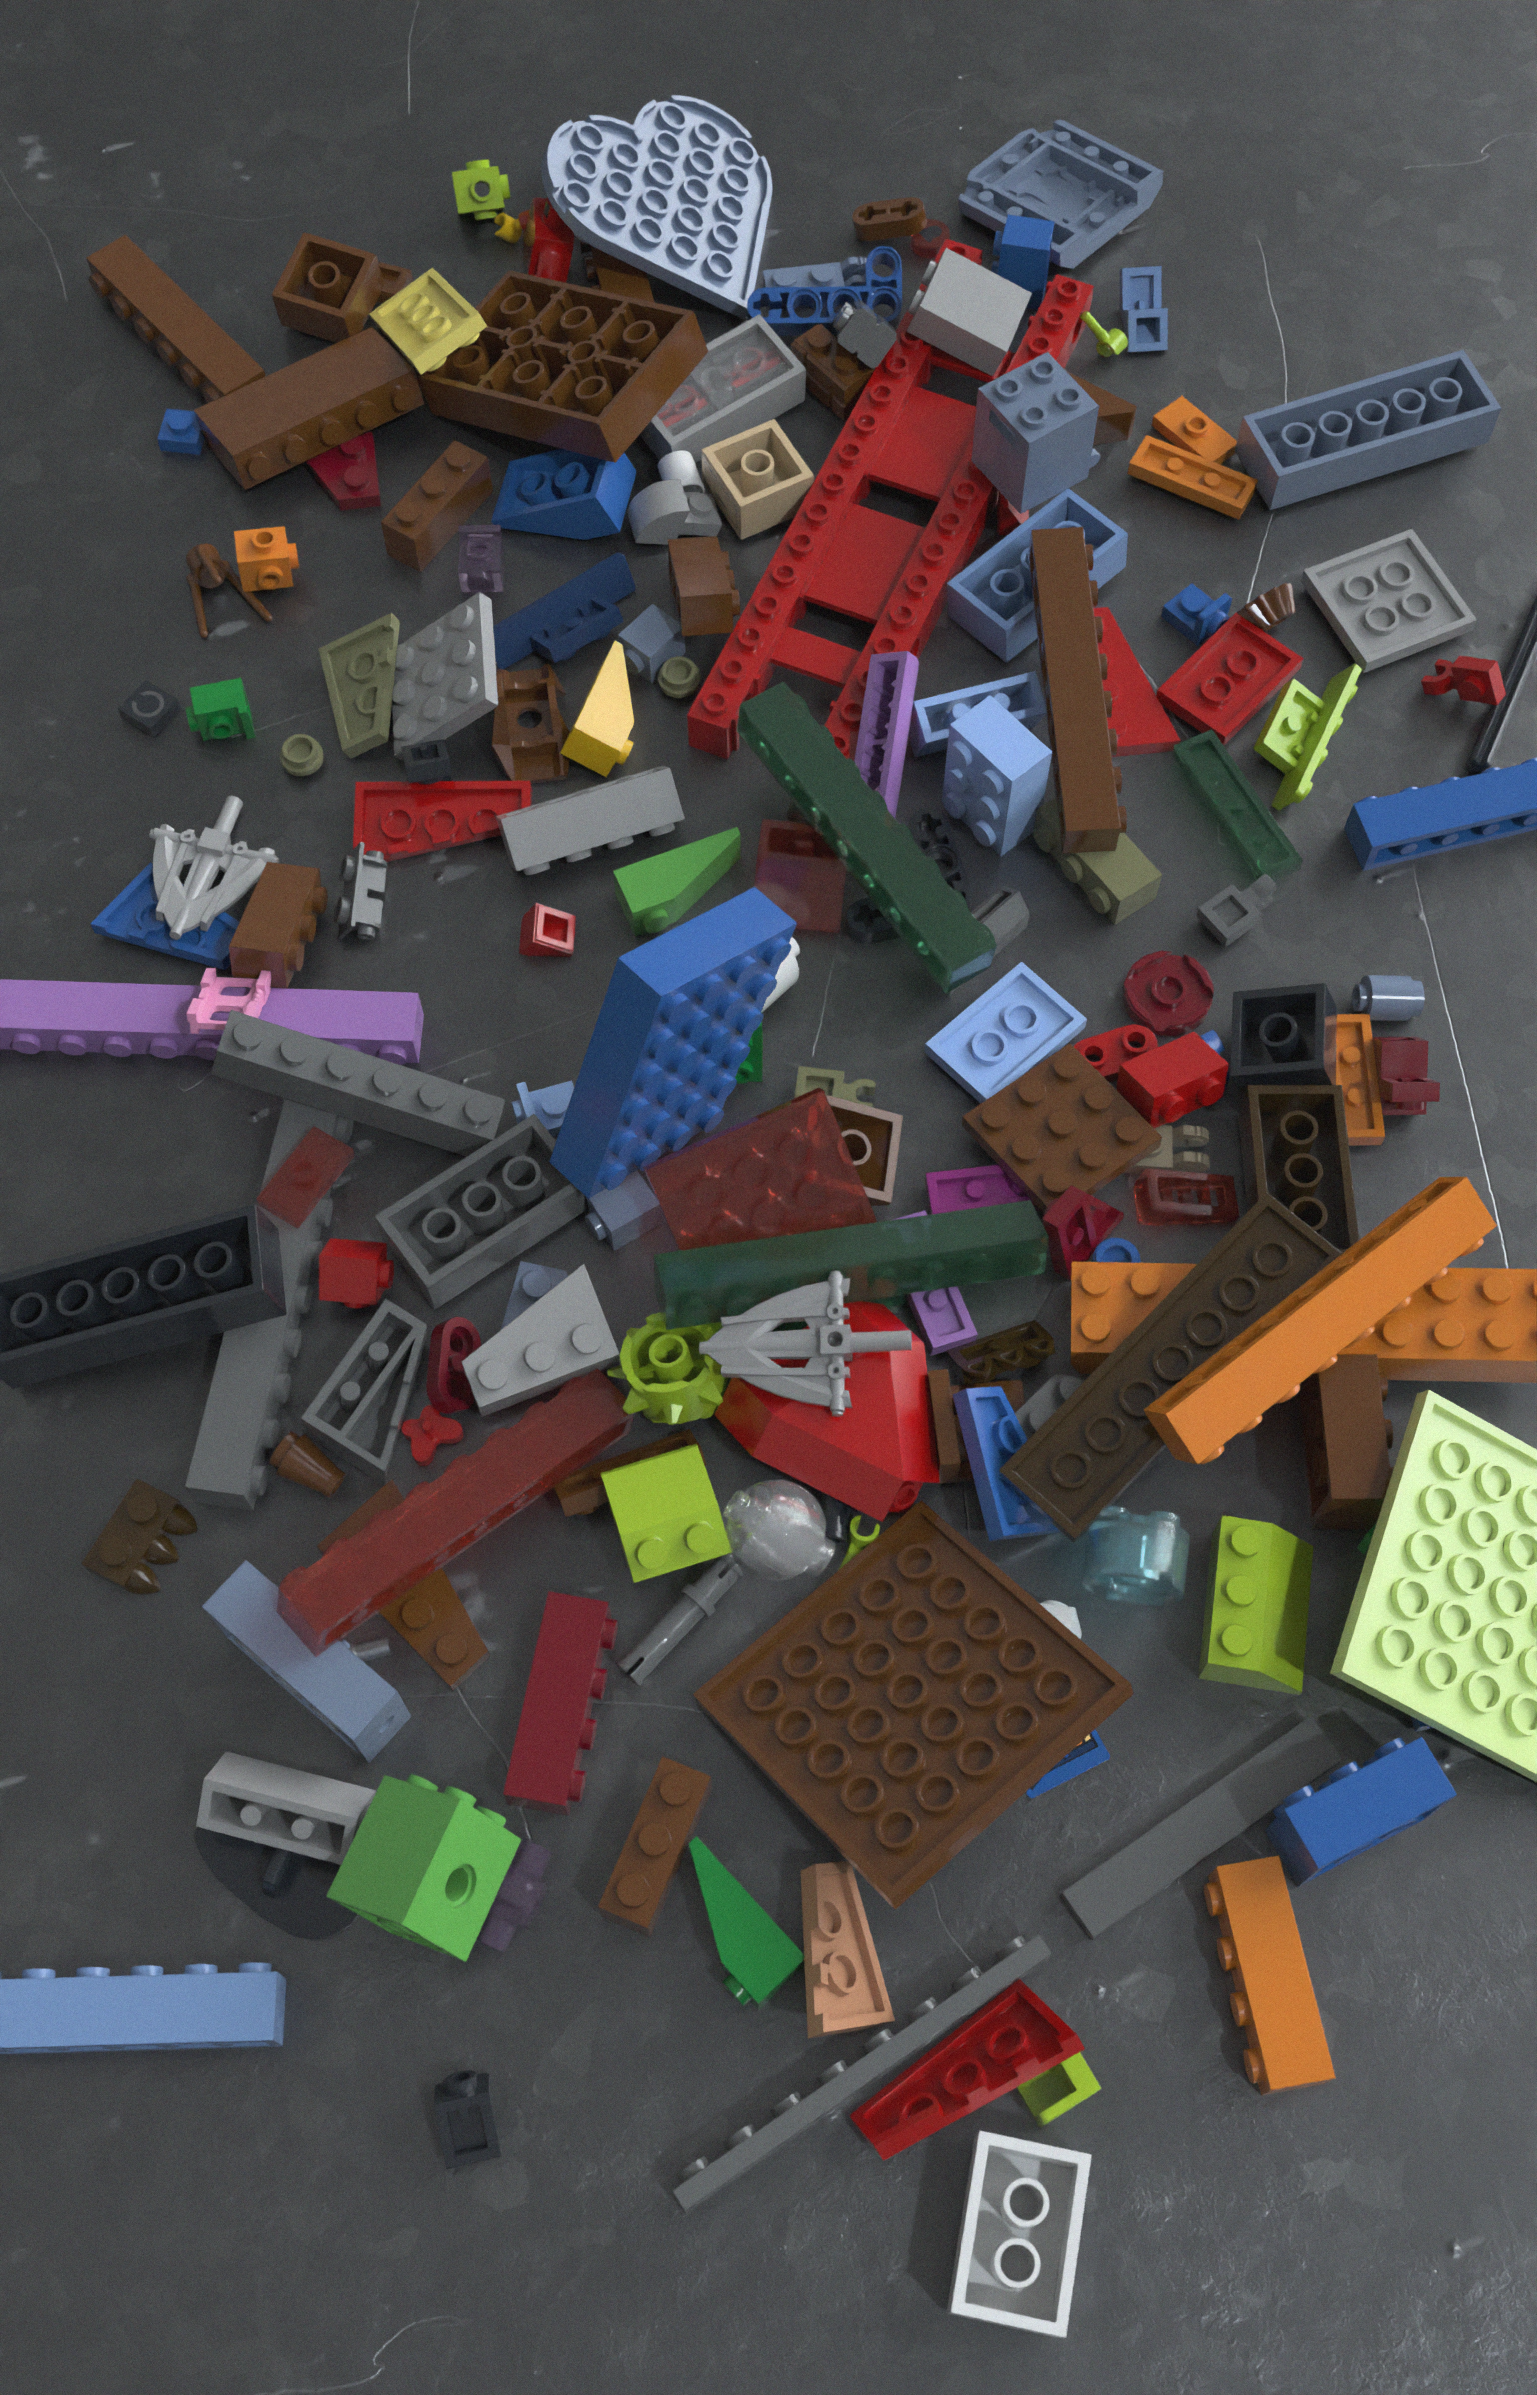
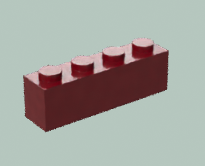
M548 1591L503 1792L508 1805L569 1816L572 1801L580 1803L582 1800L586 1782V1771L579 1770L583 1750L591 1751L594 1745L597 1720L590 1719L594 1699L602 1700L605 1693L608 1670L602 1669L601 1663L604 1649L613 1650L618 1629V1620L611 1619L609 1602Z

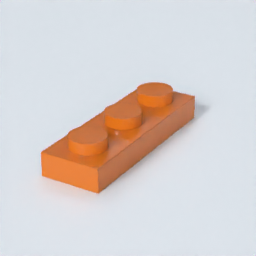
M1148 435L1145 436L1129 462L1127 472L1131 476L1236 519H1240L1254 495L1258 483L1257 479Z
M1337 1014L1336 1085H1342L1349 1146L1382 1145L1385 1139L1369 1014Z

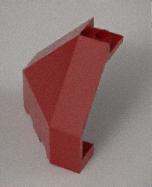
M850 1299L843 1302V1308L849 1309V1319H845L844 1324H850L852 1333L910 1330L884 1304ZM912 1331L911 1351L852 1353L853 1361H844V1367L850 1368V1378H846L844 1381L845 1390L849 1391L852 1408H845L843 1416H832L830 1407L807 1404L780 1397L760 1389L741 1378L731 1379L722 1397L723 1402L718 1406L714 1414L752 1457L881 1522L884 1521L888 1512L907 1513L916 1500L924 1482L940 1483L924 1342ZM770 1359L782 1368H805L809 1359Z

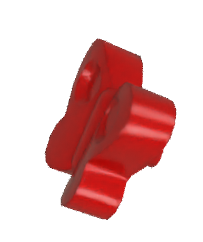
M432 1404L423 1408L419 1419L406 1420L401 1427L404 1437L411 1441L413 1459L420 1466H427L433 1461L436 1447L440 1443H458L464 1436L462 1425L457 1420L441 1417L440 1411Z

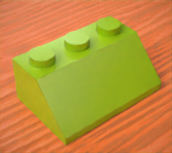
M1225 1515L1221 1516L1212 1533L1198 1673L1199 1679L1301 1695L1314 1546L1273 1523Z

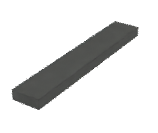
M1309 1716L1064 1890L1060 1896L1090 1939L1093 1940L1283 1804V1799L1311 1784L1344 1758L1313 1717Z

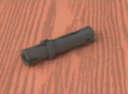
M722 1555L717 1557L692 1585L686 1583L680 1590L682 1596L625 1656L615 1663L622 1673L625 1674L638 1660L642 1661L641 1665L629 1677L634 1684L640 1686L643 1683L642 1681L703 1616L709 1618L714 1613L715 1608L713 1605L738 1579L744 1576L742 1570L735 1564L723 1578L718 1577L732 1561L728 1556Z

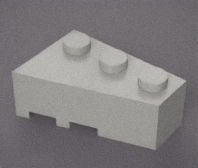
M581 1265L462 1361L465 1375L481 1417L619 1364V1351L585 1265Z

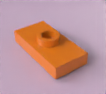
M1180 396L1153 416L1151 426L1180 449L1217 464H1222L1236 453L1237 440L1183 396Z

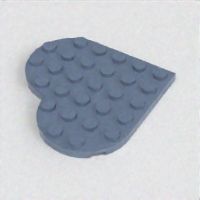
M671 95L668 101L656 103L655 100L647 103L640 110L632 125L616 118L600 115H588L586 121L572 123L569 120L562 124L555 131L544 151L541 175L549 201L560 218L573 231L574 235L582 242L589 243L619 260L745 319L747 316L748 298L755 290L772 196V177L765 156L759 158L755 148L749 142L752 138L749 132L733 117L718 107L697 98Z

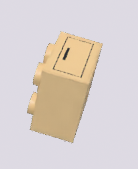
M775 419L702 449L703 484L708 492L713 494L714 501L741 540L794 518L814 482L813 473Z

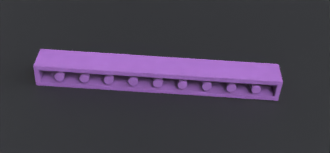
M0 979V1049L16 1050L25 1054H36L40 1051H61L74 1056L83 1055L85 1052L107 1053L116 1057H127L131 1054H152L166 1059L174 1058L177 1055H191L207 1060H215L224 1030L200 1029L199 1034L191 1033L186 1013L193 998L198 999L201 986ZM226 987L222 990L221 995L246 996L251 988ZM271 988L267 1002L262 1007L258 1017L261 1020L398 1065H403L405 1062L419 1063L424 1013L418 993ZM214 1012L210 1020L227 1021L230 1012Z

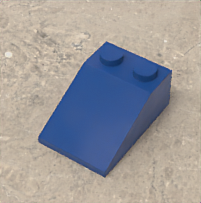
M565 449L510 461L491 522L498 528L582 540L618 533L621 530L637 471L625 453L616 463Z

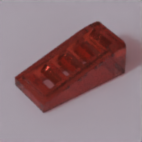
M1146 1168L1134 1183L1133 1190L1138 1224L1176 1225L1236 1222L1239 1218L1234 1178L1231 1175ZM1210 1190H1216L1218 1206H1212ZM1192 1191L1197 1192L1198 1204L1193 1203ZM1172 1192H1177L1178 1203H1174Z

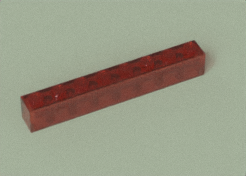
M598 1368L584 1378L577 1376L570 1379L561 1388L558 1396L546 1404L540 1401L531 1406L524 1413L521 1421L507 1430L505 1427L496 1430L487 1438L483 1447L471 1456L463 1454L454 1459L447 1466L442 1476L430 1484L424 1481L416 1485L406 1495L404 1502L391 1511L383 1509L374 1514L358 1534L349 1540L343 1537L332 1543L325 1550L322 1558L307 1569L301 1566L290 1572L282 1580L278 1589L276 1612L312 1654L317 1657L629 1434L635 1413L628 1415L623 1410L627 1398Z

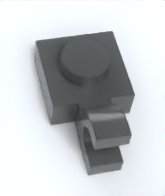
M1266 873L1243 892H1240L1232 883L1199 906L1196 917L1226 947L1260 923L1262 914L1259 911L1264 910L1273 903L1274 898L1270 894L1277 890V884Z

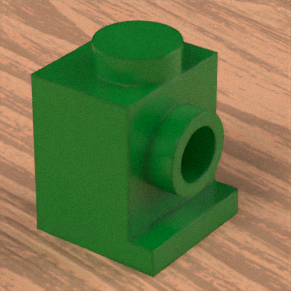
M241 678L190 688L193 705L186 706L185 710L191 732L200 731L203 741L215 738L224 739L241 733H245L247 739L256 738L250 706Z

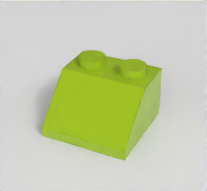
M697 1444L600 1473L625 1561L634 1583L732 1553L720 1509Z

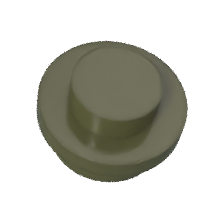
M677 656L668 659L658 673L659 687L670 697H688L695 693L700 686L699 669L686 657Z
M296 734L284 742L280 751V761L288 773L295 776H307L316 772L321 767L324 761V753L321 745L311 736Z

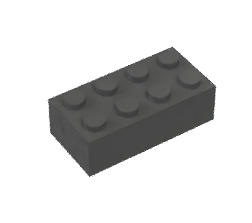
M535 1114L375 1216L383 1241L387 1243L388 1248L434 1310L588 1209L587 1197L549 1162L556 1141Z

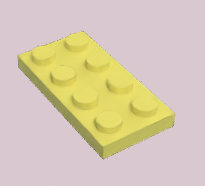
M433 268L369 313L377 327L421 375L426 371H433L442 366L447 359L446 356L459 347H466L472 344L479 337V332L487 327L479 312Z

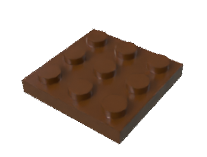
M1070 1043L962 1116V1127L1043 1213H1045L1048 1205L1054 1199L1060 1198L1071 1185L1090 1195L1094 1194L1158 1149L1162 1141V1136Z

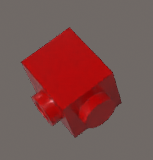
M330 1238L319 1255V1300L343 1302L345 1306L350 1308H365L370 1305H377L385 1289H391L394 1262L393 1260H387V1243Z

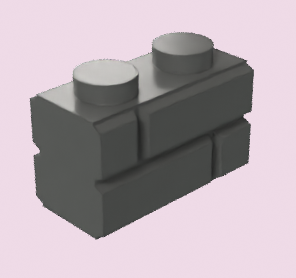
M860 299L856 302L854 301L852 305L846 301L832 320L834 323L833 327L836 328L837 342L852 354L856 352L857 358L872 369L880 364L897 340V334L893 325L879 314L875 315L874 310Z

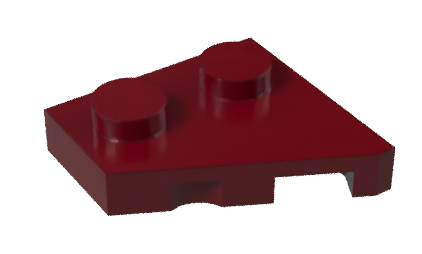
M1073 1185L1060 1198L1054 1199L1046 1208L1042 1221L1055 1273L1070 1281L1072 1262H1086L1094 1253L1096 1247L1108 1237L1124 1218V1213Z

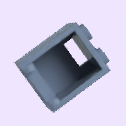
M1046 352L978 388L971 461L1012 506L1022 514L1088 478L1089 469L1100 460V454L1095 449H1092L1099 405Z

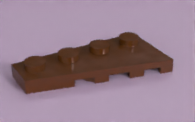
M393 1479L387 1482L317 1545L322 1555L452 1691L490 1657L488 1649Z

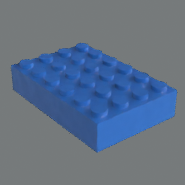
M756 887L618 957L549 1161L588 1199L605 1189L608 1191L615 1189L629 1174L638 1169L641 1171L647 1170L656 1162L659 1156L671 1149L673 1151L680 1150L691 1137L701 1131L710 1132L722 1120L724 1116L722 1108L727 1096L734 1090L737 1084L735 1079L740 1064L750 1052L748 1047L753 1032L763 1020L761 1011L766 999L777 985L775 977L780 964L791 951V944L789 942L797 925V922Z

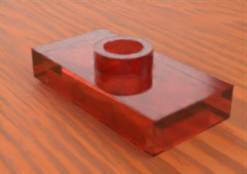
M313 1126L257 1197L259 1206L298 1229L354 1158L353 1149Z

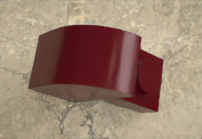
M1372 1037L1382 1115H1426L1427 1102H1439L1440 1083L1427 1078L1428 1040L1419 1037Z

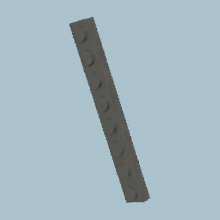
M1022 1935L1015 1938L995 1953L1000 1961L998 1964L985 1973H982L978 1966L972 1968L951 1984L956 1993L938 2005L934 1997H931L907 2014L911 2024L895 2036L887 2028L862 2046L866 2056L848 2068L845 2061L841 2060L820 2074L816 2080L821 2087L809 2096L802 2099L797 2091L778 2103L770 2110L775 2119L756 2132L753 2125L749 2124L724 2142L728 2152L713 2163L709 2164L706 2157L703 2156L682 2170L677 2175L681 2185L672 2191L685 2213L687 2214L1001 1994L1018 1979H1022L1045 1963L1052 1953L1040 1935L1026 1943Z

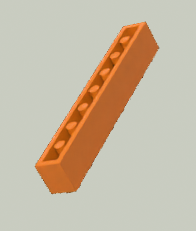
M1439 1177L1145 1408L1143 1411L1175 1460L1198 1465L1208 1463L1217 1458L1224 1451L1223 1444L1236 1434L1245 1433L1256 1427L1263 1419L1261 1415L1273 1404L1282 1403L1296 1395L1300 1390L1299 1384L1308 1376L1331 1367L1338 1359L1337 1353L1347 1345L1360 1342L1371 1335L1375 1330L1373 1325L1386 1314L1396 1313L1406 1307L1411 1302L1410 1295L1422 1285H1429L1441 1279L1448 1271L1446 1266L1456 1258L1468 1255L1481 1247L1484 1243L1482 1238L1497 1225L1467 1177Z

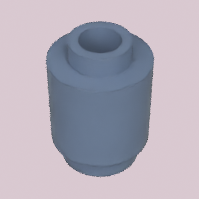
M1364 975L1360 984H1356L1353 988L1352 1006L1354 1011H1359V1014H1369L1370 1021H1408L1411 1017H1419L1423 1011L1424 987L1420 980H1412L1410 976Z

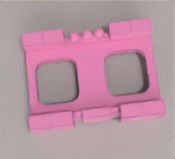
M206 968L200 981L201 992L198 999L193 998L186 1013L191 1033L199 1034L200 1029L224 1030L227 1021L210 1020L212 1014L217 1011L230 1012L234 1010L258 1018L271 992V971L261 970L258 979L217 977L216 968ZM226 987L251 988L246 996L221 995L222 990Z

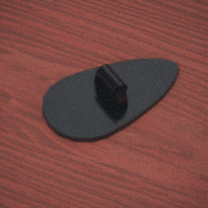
M197 1827L194 1834L195 1843L204 1862L215 1877L262 1918L290 1935L312 1941L330 1938L352 1926L359 1915L326 1897L341 1867L340 1864Z

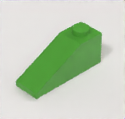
M737 827L613 871L615 895L634 936L646 932H659L669 924L676 922L741 858V834Z

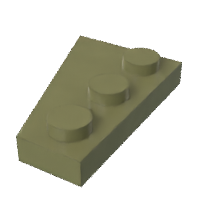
M392 613L319 648L341 748L351 759L388 741L400 621Z

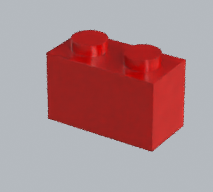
M1193 1031L1120 1064L1116 1090L1155 1129L1166 1123H1173L1183 1115L1203 1106L1212 1105L1222 1098L1229 1063Z

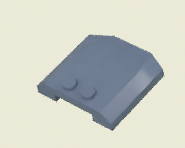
M1060 119L1054 121L1053 129L1046 132L1038 133L1034 128L1020 132L972 169L967 177L964 195L960 194L958 198L959 212L994 231H1004L1007 214L1055 221L1050 261L1061 267L1074 269L1151 206L1163 184V171Z

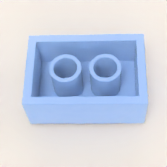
M989 695L950 724L942 802L946 811L952 817L960 818L972 829L974 836L983 846H990L1000 857L1033 833L1037 809L1044 802L1052 751Z

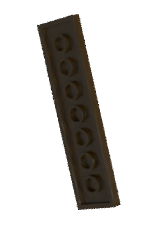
M1266 1193L999 1469V1476L1075 1544L1167 1447L1143 1410L1339 1257L1342 1252L1269 1193Z

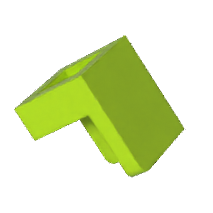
M1080 2052L1016 2087L1039 2128H1042L1102 2089Z

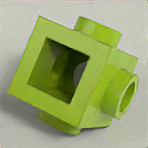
M488 159L466 162L467 170L452 172L458 215L474 213L475 220L496 218L497 210L504 209L505 207L504 200L510 199L507 174L500 175L498 166L490 167ZM478 183H483L488 187L489 194L486 197H480L475 193V186Z

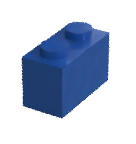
M1007 214L1004 231H996L993 256H999L1000 258L999 261H993L991 272L1031 292L1032 294L1026 308L1038 310L1043 301L1047 283L1055 221Z

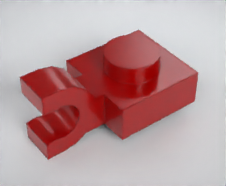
M1459 655L1454 663L1438 659L1434 664L1437 676L1425 675L1421 680L1424 694L1441 695L1456 689L1460 700L1498 705L1506 695L1498 661L1461 655Z

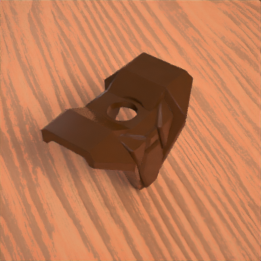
M544 664L539 669L514 672L498 669L496 672L498 706L494 708L491 750L510 781H531V784L567 779L570 758L560 752L570 731L557 708L556 698L566 696L567 694L550 664ZM526 711H535L542 716L541 723L534 728H524L518 724L517 720Z

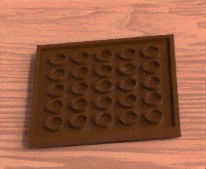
M921 1500L694 1692L693 1696L697 1704L896 1910L1134 1693L1132 1685L1128 1680Z

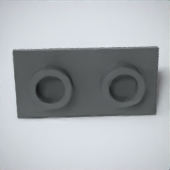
M360 842L349 855L345 854L339 868V880L344 882L343 896H340L336 902L334 922L339 923L338 939L341 940L351 930L357 931V937L362 940L375 939V933L380 932L383 901L368 898L367 893L378 895L384 893L388 863L384 860L382 852L371 850L367 851L366 855H364V842Z

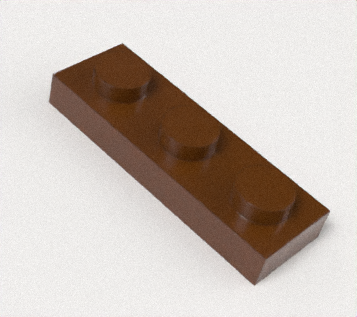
M688 1429L551 1481L565 1517L574 1514L585 1515L596 1511L603 1503L608 1502L600 1473L693 1444H697L703 1463L707 1465L701 1446L692 1431Z

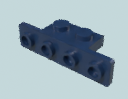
M619 552L615 553L494 625L496 667L498 669H505L533 651L538 652L553 663L567 660L574 656L579 648L593 640L606 637L611 632V629L624 622L619 607L613 603L636 589L625 556Z

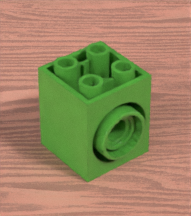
M409 1774L406 1782L384 1775L326 1897L392 1935L466 1962L522 1839L504 1828L506 1818L484 1807L478 1806L477 1809L473 1808L476 1799L462 1790L447 1786L444 1793L437 1792L438 1787L435 1784L413 1774Z

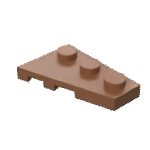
M849 1861L820 1863L801 1870L808 2039L881 2027L895 2021L852 1864Z

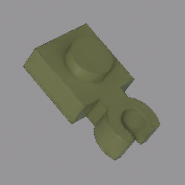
M799 1066L793 1115H796L797 1109L816 1092L873 1107V1103L861 1102L857 1097L864 1094L874 1096L876 1082L870 1079H858L851 1084L844 1083L845 1071Z

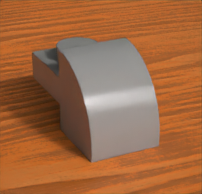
M680 479L664 480L646 487L633 498L627 509V515L636 543L667 545V539H677L679 534L717 536L722 527L713 494L684 492Z

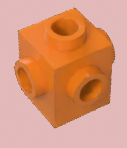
M285 526L234 531L237 564L243 592L294 587L292 569H299L296 543L288 544Z

